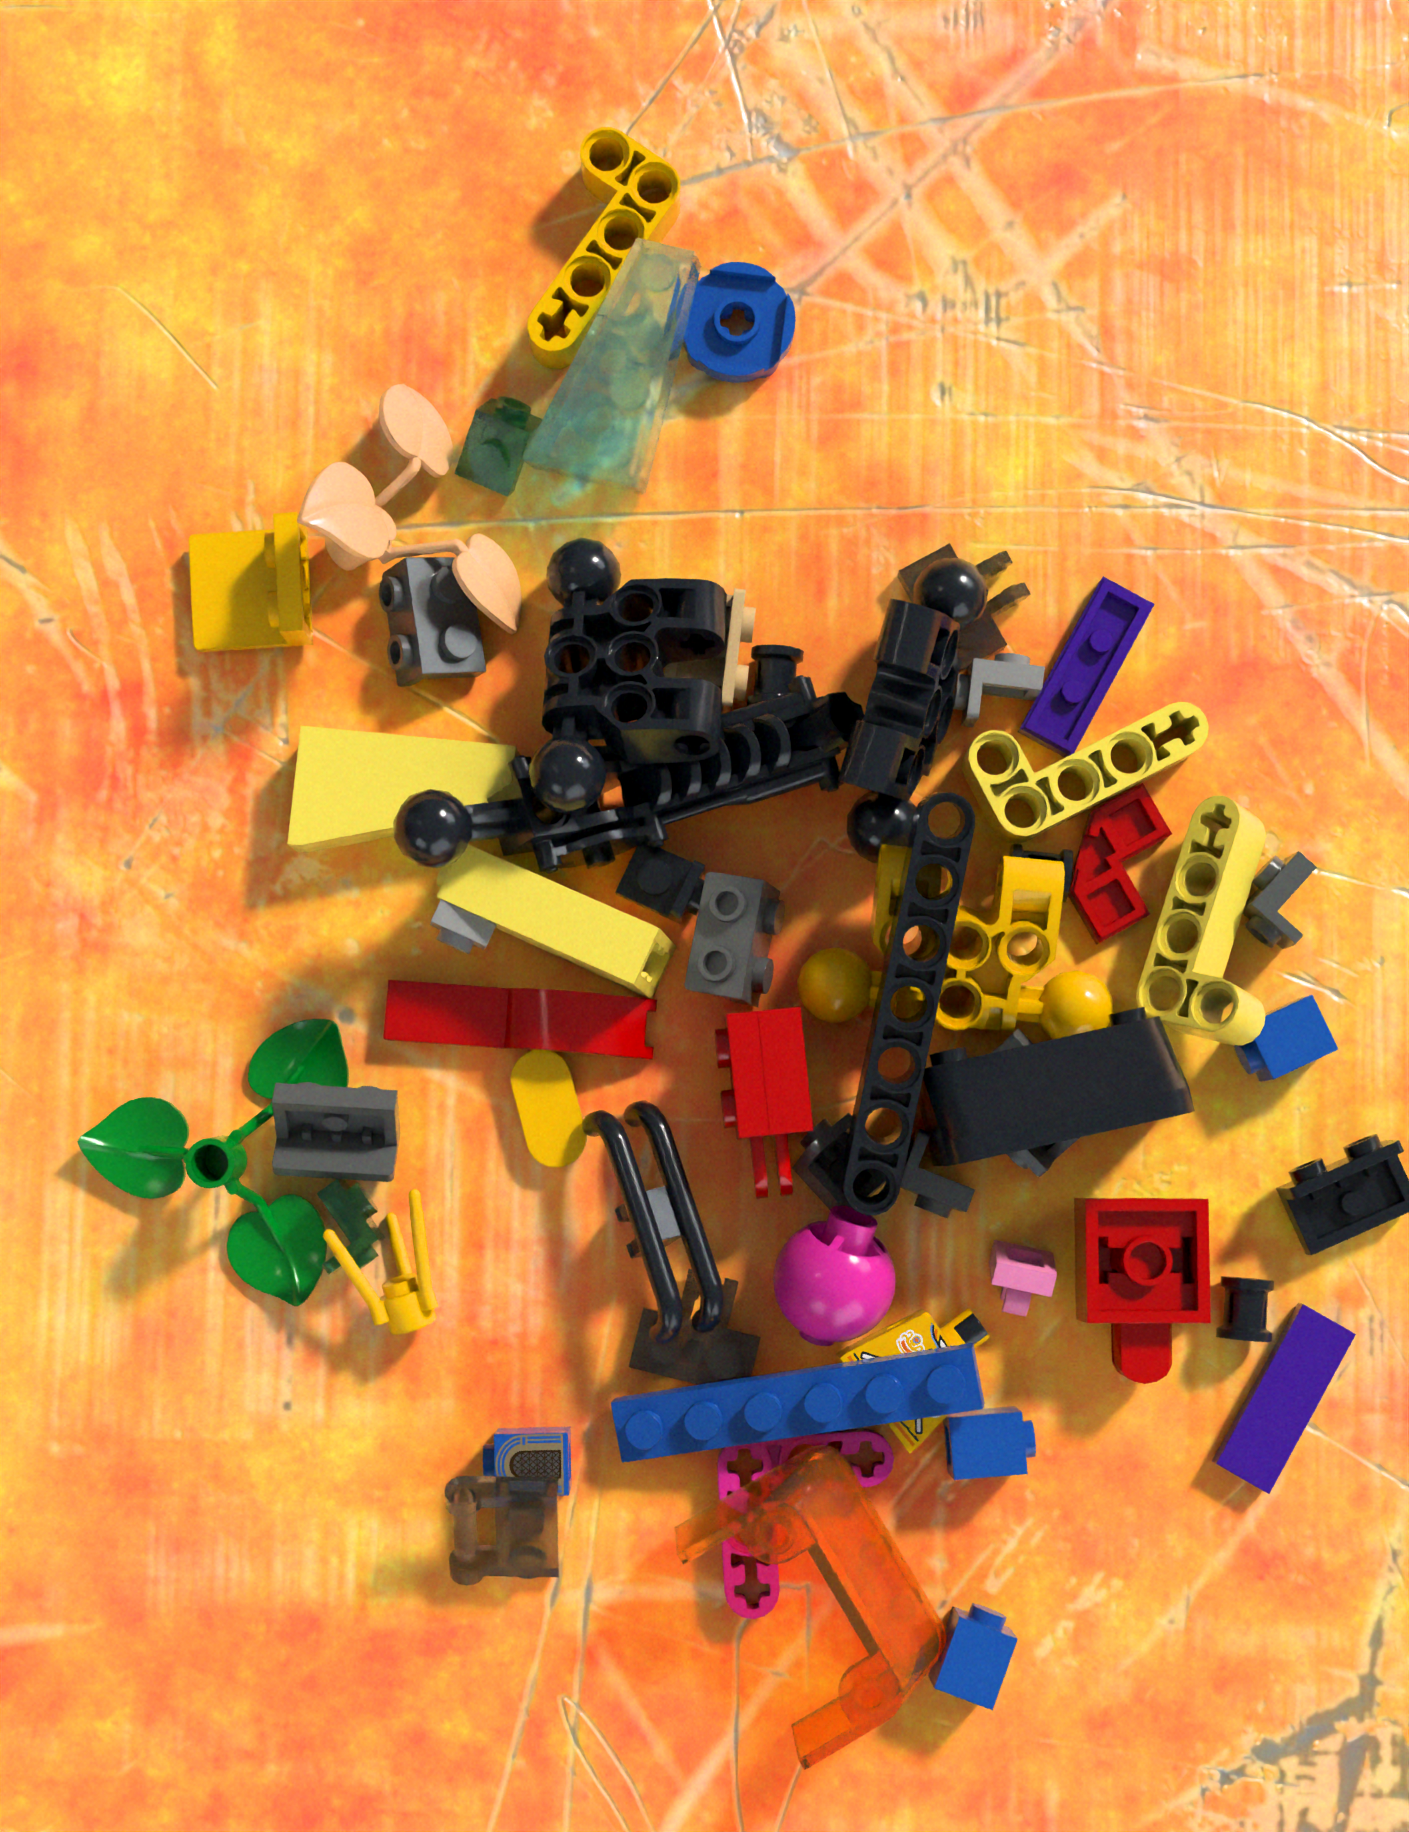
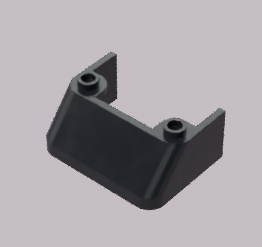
M1145 1007L1108 1015L1111 1027L971 1058H968L965 1047L930 1054L932 1066L925 1068L918 1102L924 1129L931 1133L928 1146L933 1166H952L1194 1112L1188 1083L1160 1016L1147 1019Z

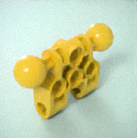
M881 844L879 849L870 932L873 943L884 956L888 944L886 933L892 924L907 846ZM1001 856L992 907L984 913H979L973 908L963 905L958 906L954 929L968 926L974 928L978 932L975 943L965 950L950 948L940 996L945 989L955 985L967 987L971 993L965 1004L959 1007L950 1008L939 1002L935 1025H942L944 1028L951 1030L977 1028L1013 1032L1016 1020L1039 1022L1043 1031L1053 1039L1107 1028L1110 1021L1108 1015H1111L1113 1012L1112 997L1106 985L1094 975L1075 970L1059 973L1043 987L1021 985V983L1029 981L1051 964L1056 957L1065 876L1064 863L1062 861ZM928 864L918 871L916 888L921 896L933 898L940 895L942 866L940 864ZM916 925L918 926L917 935L912 941L903 944L906 955L913 958H921L933 950L935 935L933 930L927 925ZM1029 932L1037 936L1036 946L1030 953L1016 956L1007 951L1008 942L1014 935ZM840 947L824 949L812 955L802 966L797 980L798 995L805 1009L819 1019L830 1023L851 1020L859 1015L866 1006L875 1007L882 972L870 971L866 961L855 952ZM904 986L898 989L890 1001L892 1013L900 1018L914 1016L923 1004V995L920 989L913 986Z

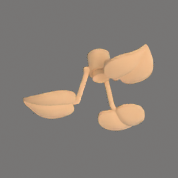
M404 383L391 386L380 398L378 415L380 425L391 445L400 454L409 458L405 470L375 498L369 481L360 471L345 462L332 463L324 468L309 486L298 514L297 523L324 534L325 545L330 557L339 567L348 571L354 570L362 564L377 558L382 564H386L395 558L441 552L454 553L457 556L453 559L452 571L465 595L485 615L513 635L517 633L521 622L522 596L520 581L511 559L492 539L482 534H474L467 539L466 545L458 539L400 547L391 546L392 540L396 537V526L390 515L381 508L419 472L420 466L430 475L438 478L447 473L453 461L451 436L445 422L435 407L420 393L407 387Z

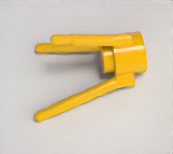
M417 1189L410 1190L408 1194L417 1275L412 1273L397 1216L389 1212L385 1216V1221L399 1276L381 1285L384 1295L380 1299L335 1232L327 1229L323 1233L324 1240L367 1304L374 1326L387 1322L390 1334L400 1335L418 1330L431 1324L437 1318L434 1309L438 1307L431 1281L424 1212L422 1210L421 1194Z

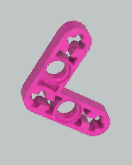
M846 1429L725 1447L720 1450L717 1461L724 1592L727 1604L733 1612L743 1618L756 1619L764 1617L772 1611L778 1601L780 1586L774 1493L862 1488L880 1484L889 1476L894 1462L892 1448L883 1435L871 1429ZM841 1441L838 1452L842 1455L855 1454L859 1452V1442L870 1441L873 1451L882 1452V1461L872 1463V1473L861 1474L860 1467L856 1463H839L843 1475L841 1477H830L833 1459L828 1442ZM810 1444L821 1452L823 1458L822 1467L813 1477L799 1478L789 1470L787 1464L788 1456L797 1445ZM748 1448L753 1459H762V1467L752 1470L751 1485L752 1493L765 1489L764 1500L743 1497L732 1502L727 1501L728 1491L740 1493L738 1472L727 1470V1461L737 1459L738 1449ZM746 1509L757 1511L766 1522L763 1536L758 1541L750 1544L742 1543L735 1539L730 1529L733 1517L738 1512ZM768 1551L769 1561L765 1562L756 1559V1571L759 1583L769 1584V1591L759 1593L758 1603L747 1604L744 1594L734 1592L735 1586L742 1585L745 1582L744 1560L732 1564L731 1554L735 1553L751 1557Z

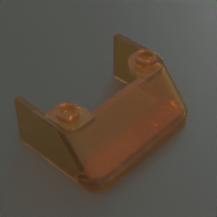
M827 1445L812 1446L674 1527L676 1552L683 1565L737 1533L749 1552L756 1559L767 1564L786 1563L808 1550L867 1650L868 1656L851 1665L843 1673L838 1685L837 1698L791 1724L798 1760L804 1770L890 1720L938 1661L943 1652L947 1637L939 1614L843 1453L834 1447Z

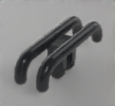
M646 1100L633 1102L626 1107L623 1113L624 1120L631 1127L642 1125L645 1129L664 1184L663 1187L645 1190L629 1138L624 1127L614 1115L604 1110L591 1112L583 1119L582 1129L590 1137L600 1135L607 1149L624 1201L623 1204L615 1209L618 1222L624 1223L627 1221L631 1223L635 1239L626 1246L631 1259L642 1256L658 1307V1320L650 1329V1338L657 1345H667L680 1332L683 1311L679 1289L665 1250L666 1246L682 1238L700 1295V1308L691 1319L693 1328L699 1333H708L714 1330L722 1320L725 1308L724 1290L670 1126L657 1106Z

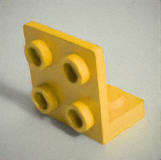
M297 512L273 513L274 529L203 533L189 536L193 645L197 651L211 652L314 645L308 530L306 526L297 523Z

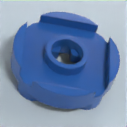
M728 262L710 269V274L702 277L696 284L694 281L686 290L680 305L679 335L690 364L697 370L704 371L708 376L732 383L749 382L772 375L777 370L779 363L788 354L793 342L796 322L794 304L789 294L786 295L784 289L776 282V277L760 266L746 262ZM733 310L744 311L745 320L754 323L751 330H743L740 336L731 335L729 328L720 324L721 319L731 318Z

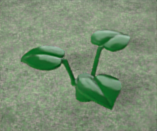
M310 1019L288 1025L269 1036L258 1047L249 1065L248 1081L253 1091L262 1097L273 1099L275 1083L298 1084L311 1082L321 1086L348 1087L349 1067L339 1026L329 1019ZM141 1097L124 1103L111 1112L98 1125L79 1137L78 1145L91 1165L113 1185L133 1196L148 1199L168 1196L181 1188L185 1181L186 1172L189 1178L200 1187L216 1188L224 1185L229 1194L238 1195L253 1204L257 1211L240 1216L234 1222L229 1232L227 1254L231 1266L237 1275L253 1288L278 1297L292 1306L303 1304L317 1286L324 1269L327 1254V1243L323 1238V1233L326 1229L317 1209L309 1201L296 1194L281 1196L268 1206L262 1196L245 1187L239 1181L247 1166V1154L241 1143L244 1138L274 1116L272 1101L240 1128L233 1130L229 1136L221 1135L202 1139L193 1144L191 1148H184L189 1138V1125L182 1112L172 1103L156 1097Z

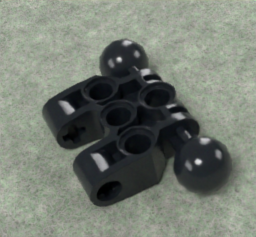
M578 538L566 542L552 554L547 566L546 575L548 589L554 598L564 606L551 617L549 643L544 654L546 677L542 725L547 732L552 734V739L535 751L529 765L528 776L530 789L540 802L551 811L569 814L586 810L600 798L606 783L605 761L597 749L588 742L589 740L604 739L606 745L628 764L697 761L710 758L719 751L722 692L720 688L712 682L703 679L666 678L663 668L670 663L711 659L724 650L727 594L724 588L715 582L681 578L631 579L618 589L621 583L620 564L608 547L600 541L587 538Z
M943 558L924 568L914 584L913 603L897 599L889 600L872 659L877 664L876 677L869 692L865 715L862 721L855 720L838 777L840 782L870 790V792L865 793L854 803L848 813L847 835L851 846L859 856L872 863H878L881 844L908 846L913 817L917 808L910 798L921 777H929L937 746L942 742L947 733L953 713V691L962 663L957 658L959 632L975 624L987 607L988 588L984 575L974 564L962 558Z

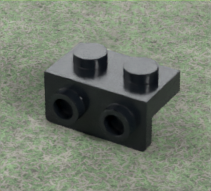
M1373 1134L1344 1146L1343 1150L1347 1157L1325 1166L1323 1159L1318 1158L1288 1172L1292 1181L1277 1187L1276 1190L1306 1255H1314L1409 1213V1179L1398 1157V1154L1404 1152L1400 1140H1384L1380 1142L1378 1135Z

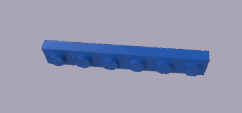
M967 1343L616 1397L611 1402L621 1461L624 1463L981 1410L984 1408L985 1402L974 1344Z

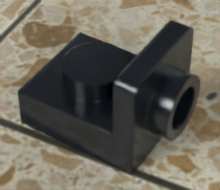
M643 841L636 847L615 893L628 901L681 924L686 912L695 916L698 914L704 885L702 877L705 873L706 865L696 860L692 863L660 847L646 846L645 841Z

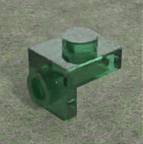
M500 396L498 399H489L475 411L454 474L508 497L515 490L532 438L540 433L544 420L530 414L531 408L517 399Z
M336 1179L320 1190L317 1195L351 1242L346 1249L359 1269H362L379 1256L373 1246L386 1238L371 1217L378 1212V1208L359 1182L350 1187L345 1179ZM335 1256L322 1264L328 1275L342 1269Z

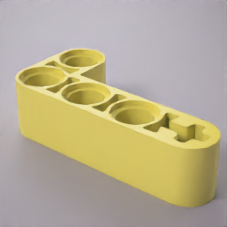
M1188 702L1172 703L1036 773L1032 770L1020 745L1013 736L1004 731L991 730L980 734L974 739L963 757L962 770L994 833L1007 843L1019 844L1027 842L1183 762L1203 746L1208 737L1209 725L1205 714L1199 707ZM1170 726L1173 728L1183 726L1186 729L1187 736L1182 740L1180 738L1173 739L1155 751L1152 741L1160 737ZM1118 746L1126 747L1135 754L1138 762L1135 773H1122L1114 767L1110 758L1112 748ZM984 748H994L1000 751L1005 757L1006 771L999 775H990L984 772L978 765L977 752ZM1064 773H1072L1079 776L1086 788L1084 799L1074 801L1065 798L1059 791L1058 777ZM1022 800L1032 808L1034 820L1030 827L1019 828L1008 821L1005 815V805L1008 801Z
M1212 796L1205 799L1196 807L1191 817L1140 977L1136 998L1138 1006L1140 1008L1145 1007L1146 1015L1152 1018L1160 1016L1163 1024L1180 1033L1229 1045L1242 1046L1252 1042L1260 1035L1265 1024L1266 1015L1264 1007L1258 998L1223 979V974L1263 851L1266 832L1264 824L1258 817L1226 796ZM1216 878L1213 888L1205 894L1208 884ZM1198 934L1194 947L1187 951L1191 939ZM1180 991L1176 1004L1169 1009L1172 997ZM1233 1002L1230 1015L1221 1022L1224 1009Z

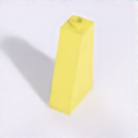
M301 725L287 844L296 852L310 853L394 837L393 821L401 805L410 795L427 789L448 791L463 802L464 805L488 803L487 799L513 782L508 763L514 757L520 756L517 747Z
M469 844L461 857L456 862L441 867L437 876V886L440 889L436 897L440 900L447 901L496 924L495 928L648 999H653L677 947L660 928Z

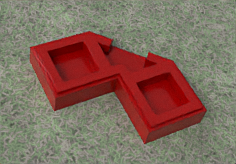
M1143 783L1091 811L1087 817L1072 872L1068 897L1096 945L1151 915L1123 867L1122 862L1172 835V832Z

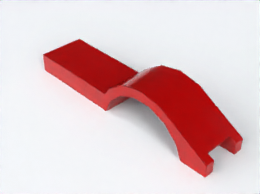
M388 980L383 1039L388 1041L498 1049L577 1052L653 1060L654 1047L645 1046L647 1012H656L657 1000L569 990L498 988Z

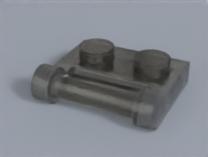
M458 1476L446 1484L444 1490L445 1505L448 1512L452 1514L454 1550L449 1556L450 1577L454 1582L465 1586L474 1585L480 1582L484 1576L519 1577L522 1579L537 1577L559 1578L558 1477ZM481 1508H495L496 1545H478L477 1512Z

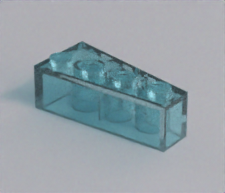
M636 238L522 458L525 463L534 469L645 496L701 270V264L695 251Z

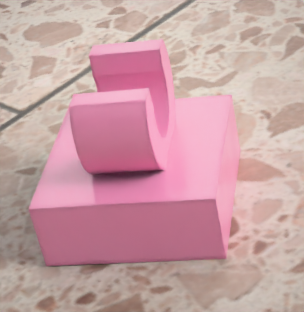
M994 1240L989 1259L991 1284L1002 1287L1000 1299L1004 1300L1002 1312L1026 1317L1032 1293L1052 1297L1057 1277L1053 1252Z

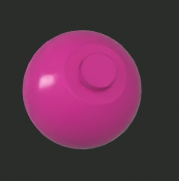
M834 1206L830 1209L827 1221H816L802 1227L782 1247L777 1257L773 1274L775 1297L784 1316L799 1330V1335L804 1340L819 1346H831L834 1342L856 1339L868 1333L879 1324L889 1310L895 1293V1269L887 1248L874 1236L878 1222L873 1216L859 1213L852 1207Z

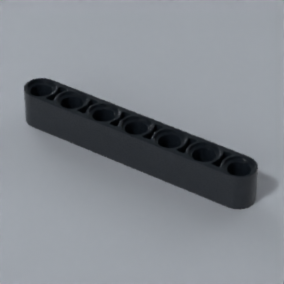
M951 792L932 793L918 804L909 836L841 1169V1185L848 1204L855 1211L864 1215H879L888 1211L895 1204L900 1192L975 829V814L971 804L964 797ZM942 802L953 804L960 815L958 829L948 837L935 836L928 825L930 811ZM928 864H940L948 876L945 890L933 898L921 896L916 888L918 871ZM916 925H927L933 930L935 935L933 950L921 958H913L906 955L903 948V938L906 932ZM904 986L916 987L920 989L923 995L921 1009L909 1018H900L894 1015L890 1008L893 994ZM892 1047H901L910 1054L908 1070L896 1078L882 1075L878 1071V1060L881 1054ZM879 1108H889L898 1114L896 1129L885 1137H875L865 1130L868 1116ZM866 1169H877L886 1175L884 1188L872 1197H864L853 1190L855 1177Z

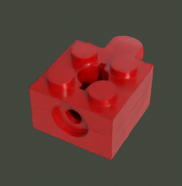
M801 1007L726 1014L725 1028L715 1029L714 1033L718 1069L729 1068L731 1090H723L720 1093L724 1129L735 1128L737 1140H750L756 1199L768 1198L763 1137L773 1136L780 1196L793 1195L787 1135L813 1131Z
M1074 1198L1076 1319L1085 1323H1111L1112 1364L1116 1371L1134 1382L1143 1384L1157 1382L1168 1375L1172 1366V1323H1211L1209 1199Z

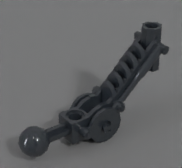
M800 675L792 679L793 682L788 684L789 693L721 714L719 751L710 758L675 763L628 764L609 746H593L604 759L607 777L602 794L621 785L622 800L625 807L601 811L599 801L597 800L583 811L569 814L551 811L537 799L530 789L528 773L532 760L531 757L520 755L514 757L508 763L513 782L487 799L488 803L464 805L463 802L448 791L427 789L410 795L401 805L393 821L394 839L405 857L417 866L440 868L456 862L465 852L469 842L494 838L499 839L503 856L534 852L539 871L546 872L547 874L558 871V868H572L586 865L587 869L594 866L602 867L614 862L616 855L638 846L643 841H645L646 846H653V848L663 846L664 841L669 839L665 825L724 806L750 805L819 783L821 791L829 793L838 790L839 786L844 783L838 781L840 769L836 755L847 748L855 720L862 721L864 713L861 704L852 701L846 692L829 693L824 697L817 698L811 677Z

